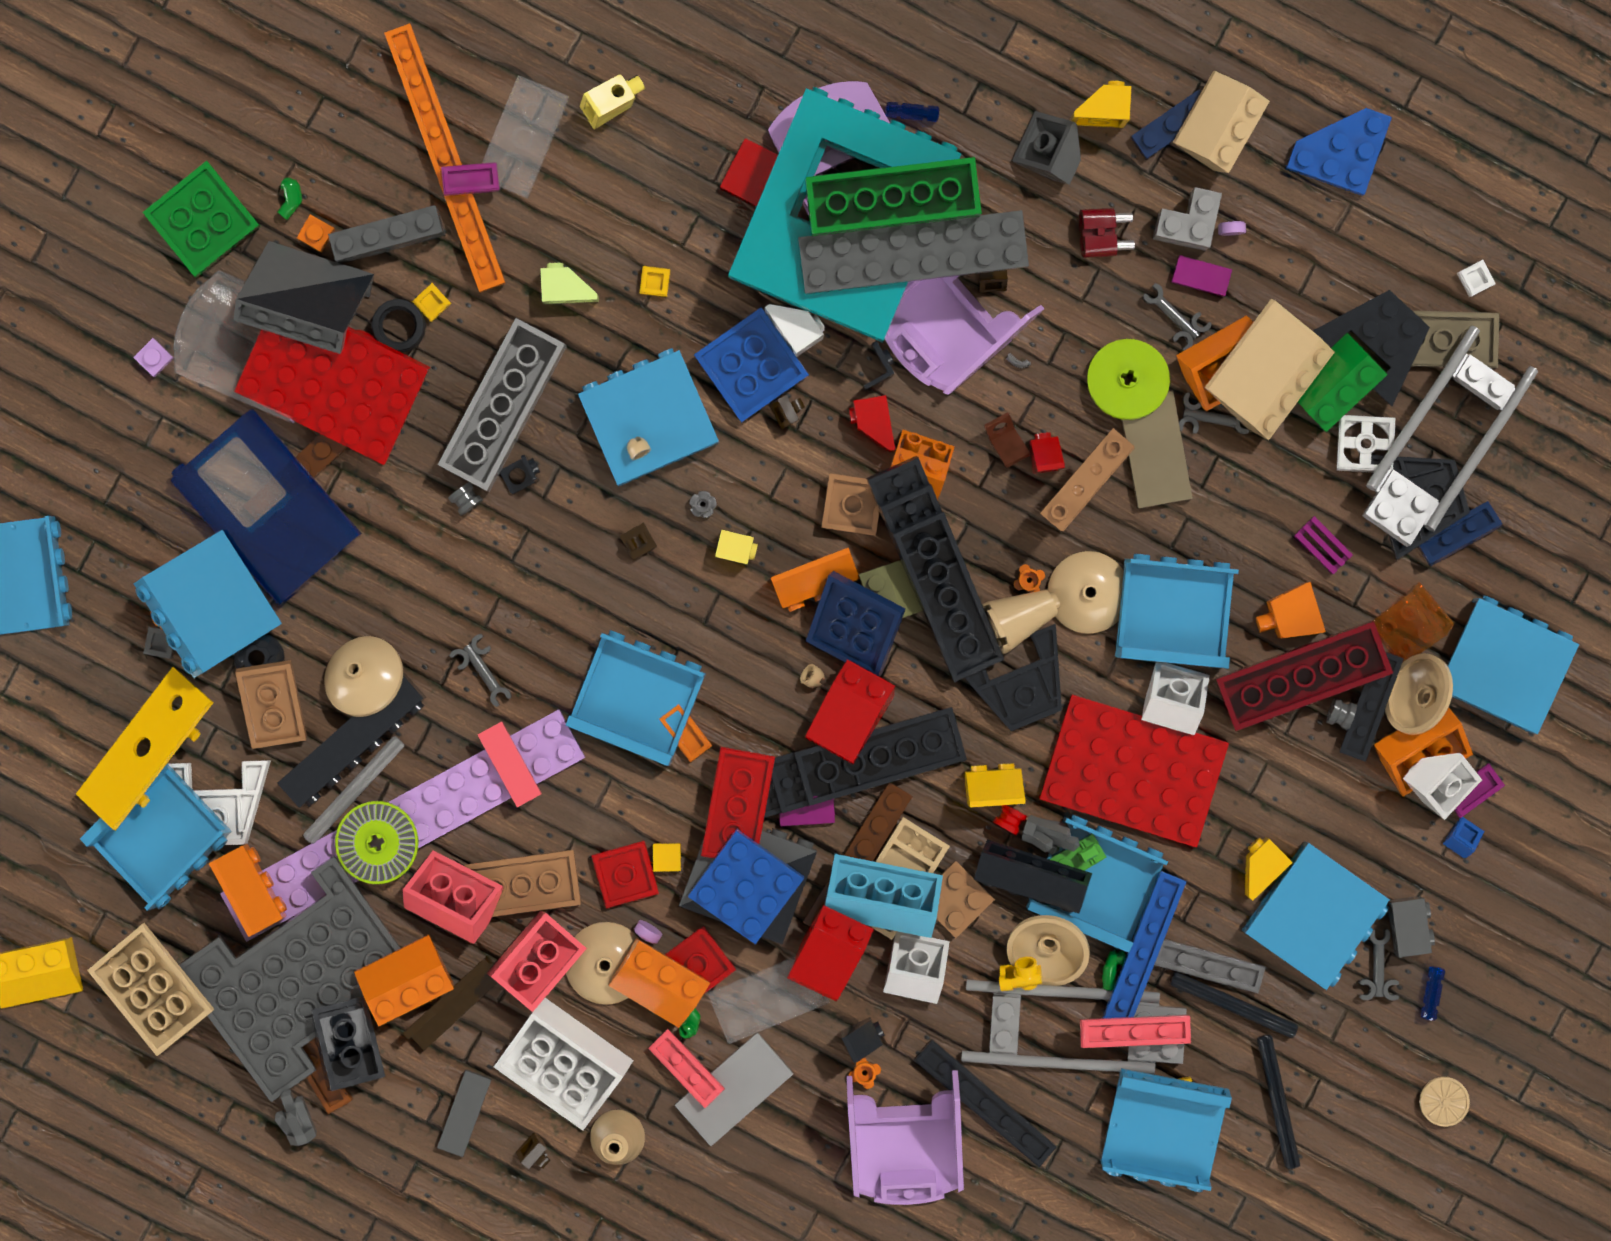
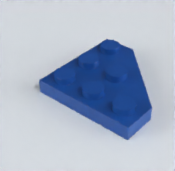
M1365 108L1294 143L1285 169L1364 196L1392 117Z

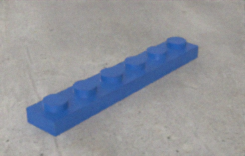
M1159 871L1132 940L1133 945L1130 952L1127 953L1102 1018L1134 1017L1187 881Z

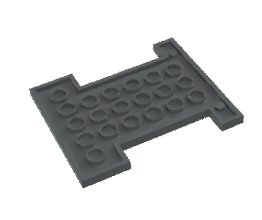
M334 855L311 871V874L326 895L245 952L235 957L219 935L178 964L215 1009L208 1015V1018L270 1102L281 1096L283 1091L289 1090L317 1070L315 1064L302 1048L316 1037L311 1010L363 997L354 971L401 948Z

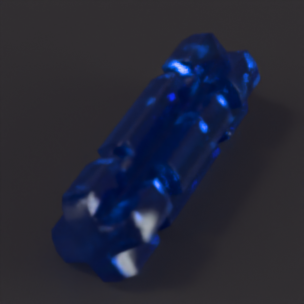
M887 102L885 115L889 118L901 116V119L923 121L924 118L927 121L936 122L939 119L940 109L938 106L931 105L924 107V105L902 103V105H898V102Z
M1431 966L1429 968L1428 977L1430 981H1427L1423 1001L1425 1007H1422L1421 1017L1430 1021L1437 1019L1438 1010L1436 1006H1439L1443 987L1441 980H1444L1445 969L1441 967Z

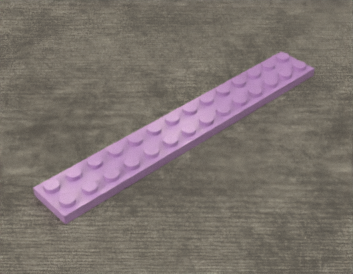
M560 709L511 735L537 784L585 758L571 729L565 726L566 720ZM483 750L389 801V803L400 807L410 816L418 832V848L512 797L486 750ZM337 830L317 840L314 844H310L262 870L263 872L267 871L274 883V886L271 888L276 897L279 895L282 897L287 910L284 911L286 914L285 918L248 937L225 893H220L246 942L297 915L326 895L311 874V871L333 855L339 861L335 848ZM373 835V841L370 842V846H376L378 850H381V844L384 843V839H378L376 835ZM347 872L354 883L359 881Z

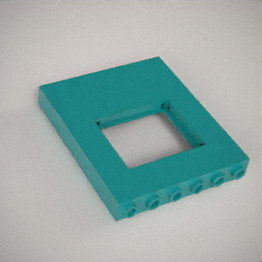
M813 87L812 90L806 88L730 269L728 278L883 343L908 282L805 294L798 237L812 235L810 222L797 217L806 197L805 178L815 175L827 146L879 168L960 159L961 153L957 152L958 148L950 143L943 141L940 145L931 141L932 137L924 132L916 131L914 134L905 130L906 126L898 121L890 120V123L879 119L880 114L872 110L865 109L862 112L854 109L855 104L848 100L839 98L836 101L828 98L829 93L822 89Z

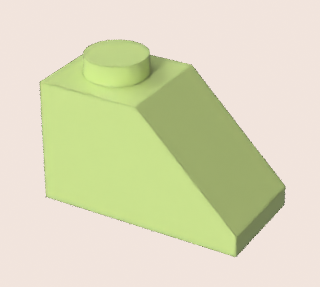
M548 263L547 268H541L542 302L544 304L599 302L598 294L569 267H564L563 263Z

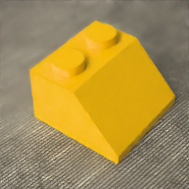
M1108 81V85H1103L1074 111L1070 121L1075 122L1077 126L1124 128L1130 120L1131 86H1125L1123 81Z
M1014 763L998 764V769L987 770V765L971 766V771H965L966 800L969 807L1026 804L1021 768H1015Z

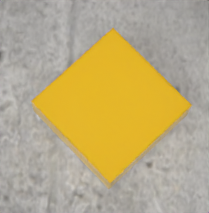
M643 266L640 294L667 297L670 269Z
M433 283L412 301L431 322L452 304Z
M653 843V872L681 871V843Z

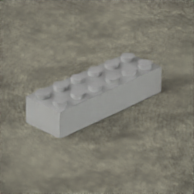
M515 318L438 465L490 492L567 346L561 341Z

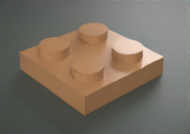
M829 473L821 528L876 536L880 511L865 478Z
M955 860L941 874L943 879L937 920L957 938L995 899Z

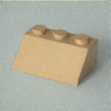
M1213 71L1172 143L1213 171L1229 173L1270 101L1251 87L1217 71Z

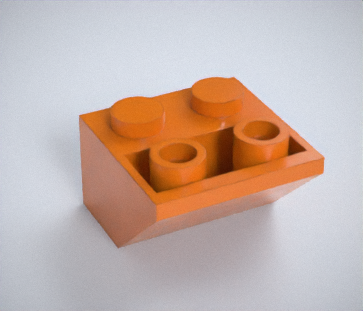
M902 430L890 467L912 457H919L926 477L932 485L938 500L955 446Z

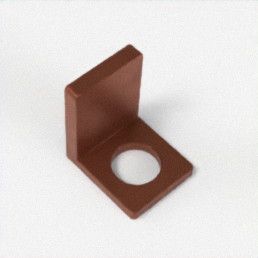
M1008 412L984 425L991 444L1006 468L1030 456V452L1017 433ZM1006 423L1001 429L993 431L998 424Z

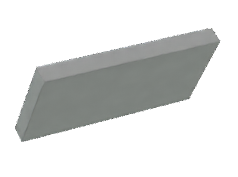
M756 1032L711 1072L725 1090L707 1108H704L690 1092L676 1102L675 1106L706 1142L712 1146L794 1073L764 1038Z

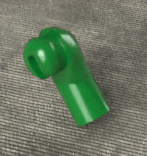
M290 177L283 179L280 186L284 191L286 201L277 211L287 221L303 200L300 184L297 180Z
M1115 949L1109 952L1103 967V989H1114L1117 965L1123 966L1126 958L1124 951H1116Z
M696 1008L679 1028L680 1036L685 1039L695 1036L698 1032L701 1016Z

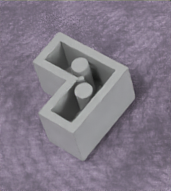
M1195 187L1190 193L1186 214L1161 209L1158 212L1153 240L1203 251L1208 250L1211 246L1222 193Z

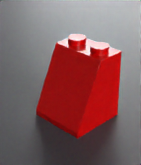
M823 905L804 935L787 979L837 1002L864 954L874 929Z

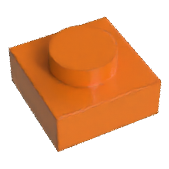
M310 214L297 239L322 253L330 240L328 234L334 233L335 228Z

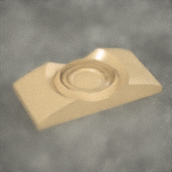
M902 817L875 862L934 873L950 846ZM870 926L891 940L897 932Z

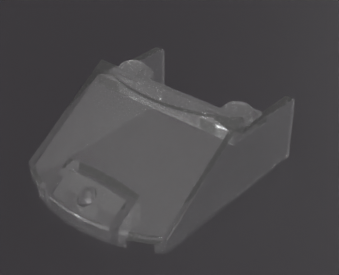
M219 270L196 290L181 315L173 348L175 373L294 423L293 417L234 392L261 329L233 320L236 298L245 281Z

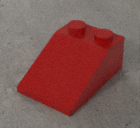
M847 659L829 689L805 738L854 764L893 700L895 685Z

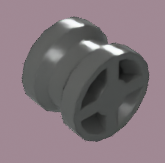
M470 482L460 487L448 497L451 503L457 505L458 513L461 516L483 501L480 495L474 493L473 485Z
M1335 697L1329 707L1326 723L1340 724L1341 728L1348 730L1355 717L1357 705L1353 703L1345 704L1341 699Z

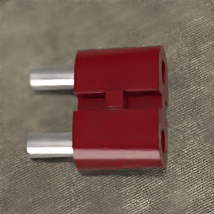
M1114 208L1080 210L1079 231H1081L1080 250L1082 257L1116 256L1117 250H1134V240L1117 241V234L1115 235L1116 223L1133 222V214L1115 213Z

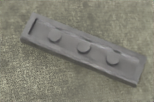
M1164 939L1154 964L1255 993H1259L1266 968L1259 964Z

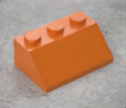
M1247 315L1176 355L1185 380L1206 412L1221 403L1205 389V386L1254 321Z
M849 548L771 577L782 609L788 607L789 612L804 607L803 601L814 597L815 602L819 601L828 576L833 571L854 582L860 579Z
M1449 707L1442 719L1433 728L1422 734L1409 735L1397 730L1374 744L1380 761L1403 797L1413 791L1403 778L1407 775L1409 769L1422 758L1460 753L1466 759L1473 755L1462 723Z
M247 843L210 862L209 865L246 934L250 937L285 918L286 914L284 911L287 910V907L280 895L276 897L271 887L274 886V883L267 871L263 872L258 862L261 859L254 847L250 848Z
M429 934L354 971L366 1003L378 1026L454 989V983Z
M636 938L608 986L679 1028L696 1008L710 982Z

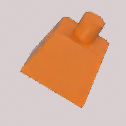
M1304 582L1268 600L1267 606L1270 613L1256 617L1260 633L1275 628L1278 638L1326 632L1311 582Z

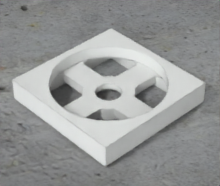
M1344 415L1339 420L1337 471L1374 473L1378 465L1371 464V453L1375 450L1388 451L1395 438V418ZM1361 423V434L1357 437H1344L1345 432L1351 426ZM1373 423L1380 426L1386 432L1389 439L1376 438L1372 434ZM1369 439L1372 445L1370 448L1365 449L1361 446V441ZM1344 448L1357 449L1360 452V463H1351L1344 455Z

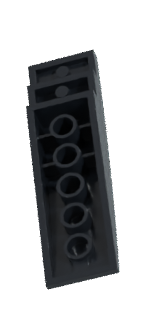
M912 457L866 478L953 681L956 682L1005 660L945 513L941 510L919 457Z
M949 707L875 728L854 764L819 745L776 756L764 818L805 806L815 805L967 760L953 708Z

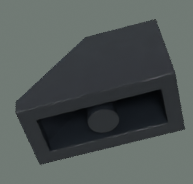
M871 1017L841 1031L842 1040L854 1063L883 1045L881 1038L885 1036L879 1022L873 1023Z

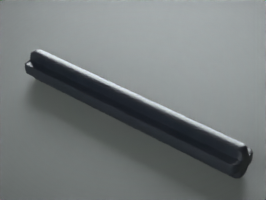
M1174 972L1170 979V985L1289 1038H1294L1297 1033V1024L1181 973Z
M1262 1035L1257 1038L1283 1160L1287 1169H1295L1300 1167V1160L1274 1042L1271 1035Z

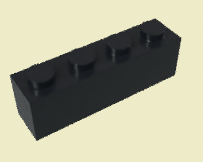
M987 839L981 852L974 880L989 887L995 886L1007 890L1013 895H1023L1039 903H1047L1060 907L1063 911L1080 914L1092 873Z

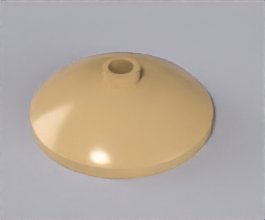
M1092 551L1075 553L1061 561L1052 572L1047 588L1050 594L1053 592L1056 594L1060 603V608L1057 609L1058 615L1055 616L1057 620L1065 627L1080 633H1098L1116 624L1119 621L1124 572L1121 566L1109 556ZM1088 587L1095 589V595L1092 598L1087 597L1085 594Z
M364 636L350 640L334 653L327 665L324 677L326 694L330 702L347 715L364 717L375 714L389 705L397 695L403 679L402 661L394 647L380 638ZM359 667L358 672L353 674L355 668Z
M1425 653L1414 655L1402 663L1385 708L1387 718L1395 729L1409 735L1422 734L1433 728L1442 719L1450 705L1453 693L1452 675L1447 664L1442 659Z
M1040 915L1025 919L1012 930L1007 943V956L1012 966H1015V962L1019 958H1035L1037 965H1041L1042 984L1040 985L1060 986L1074 981L1085 971L1089 961L1090 948L1083 932L1070 921L1057 916Z
M599 922L585 927L574 937L587 949L566 972L570 985L581 997L593 1003L607 1005L624 1001L628 997L608 986L634 941L636 938L639 939V937L629 928L614 922ZM601 961H608L610 968L608 970L601 969Z

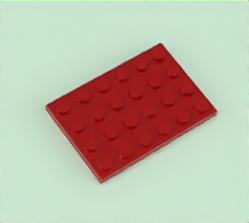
M348 327L346 331L344 348L341 354L261 329L234 392L385 465L430 370V366L351 327Z
M1071 694L1039 799L1197 848L1229 743L1196 732L1195 735L1150 723L1141 720V715Z

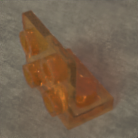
M1420 582L1412 586L1405 597L1372 620L1383 639L1399 657L1404 658L1403 662L1414 655L1421 654L1445 637L1454 625V622Z

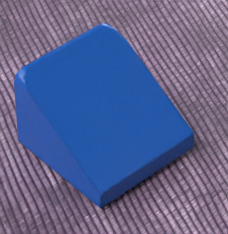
M1462 817L1459 818L1443 844L1461 857L1467 858L1475 852L1485 831Z

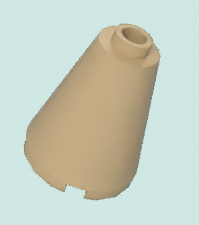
M1041 590L983 603L982 606L984 611H987L988 620L999 647L1003 646L1001 652L1005 654L1058 615L1057 609L1060 608V603L1054 592L1050 594L1048 590Z
M610 1110L602 1114L593 1124L590 1142L593 1151L602 1161L612 1165H622L631 1162L640 1154L645 1142V1132L640 1120L636 1116L624 1110Z

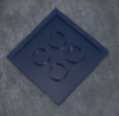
M833 571L829 574L806 642L844 662L848 659L871 673L880 676L906 608Z

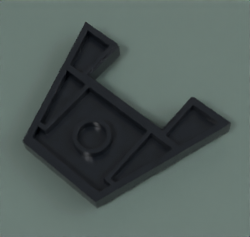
M1388 290L1313 330V332L1331 348L1341 337L1351 331L1390 367L1387 372L1388 375L1373 390L1392 407L1430 327L1391 290Z
M1371 455V464H1380L1384 456ZM1397 457L1393 463L1395 471L1436 498L1438 502L1441 501L1459 474L1455 460ZM1463 488L1446 511L1434 532L1429 531L1423 525L1412 544L1408 547L1389 535L1396 561L1470 513Z
M1056 623L1030 635L1040 660L991 680L985 669L965 677L967 682L1010 731L1062 710Z

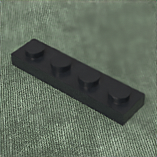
M1387 652L1386 655L1393 674L1364 684L1357 703L1355 717L1346 732L1339 751L1364 762L1367 760L1404 658Z

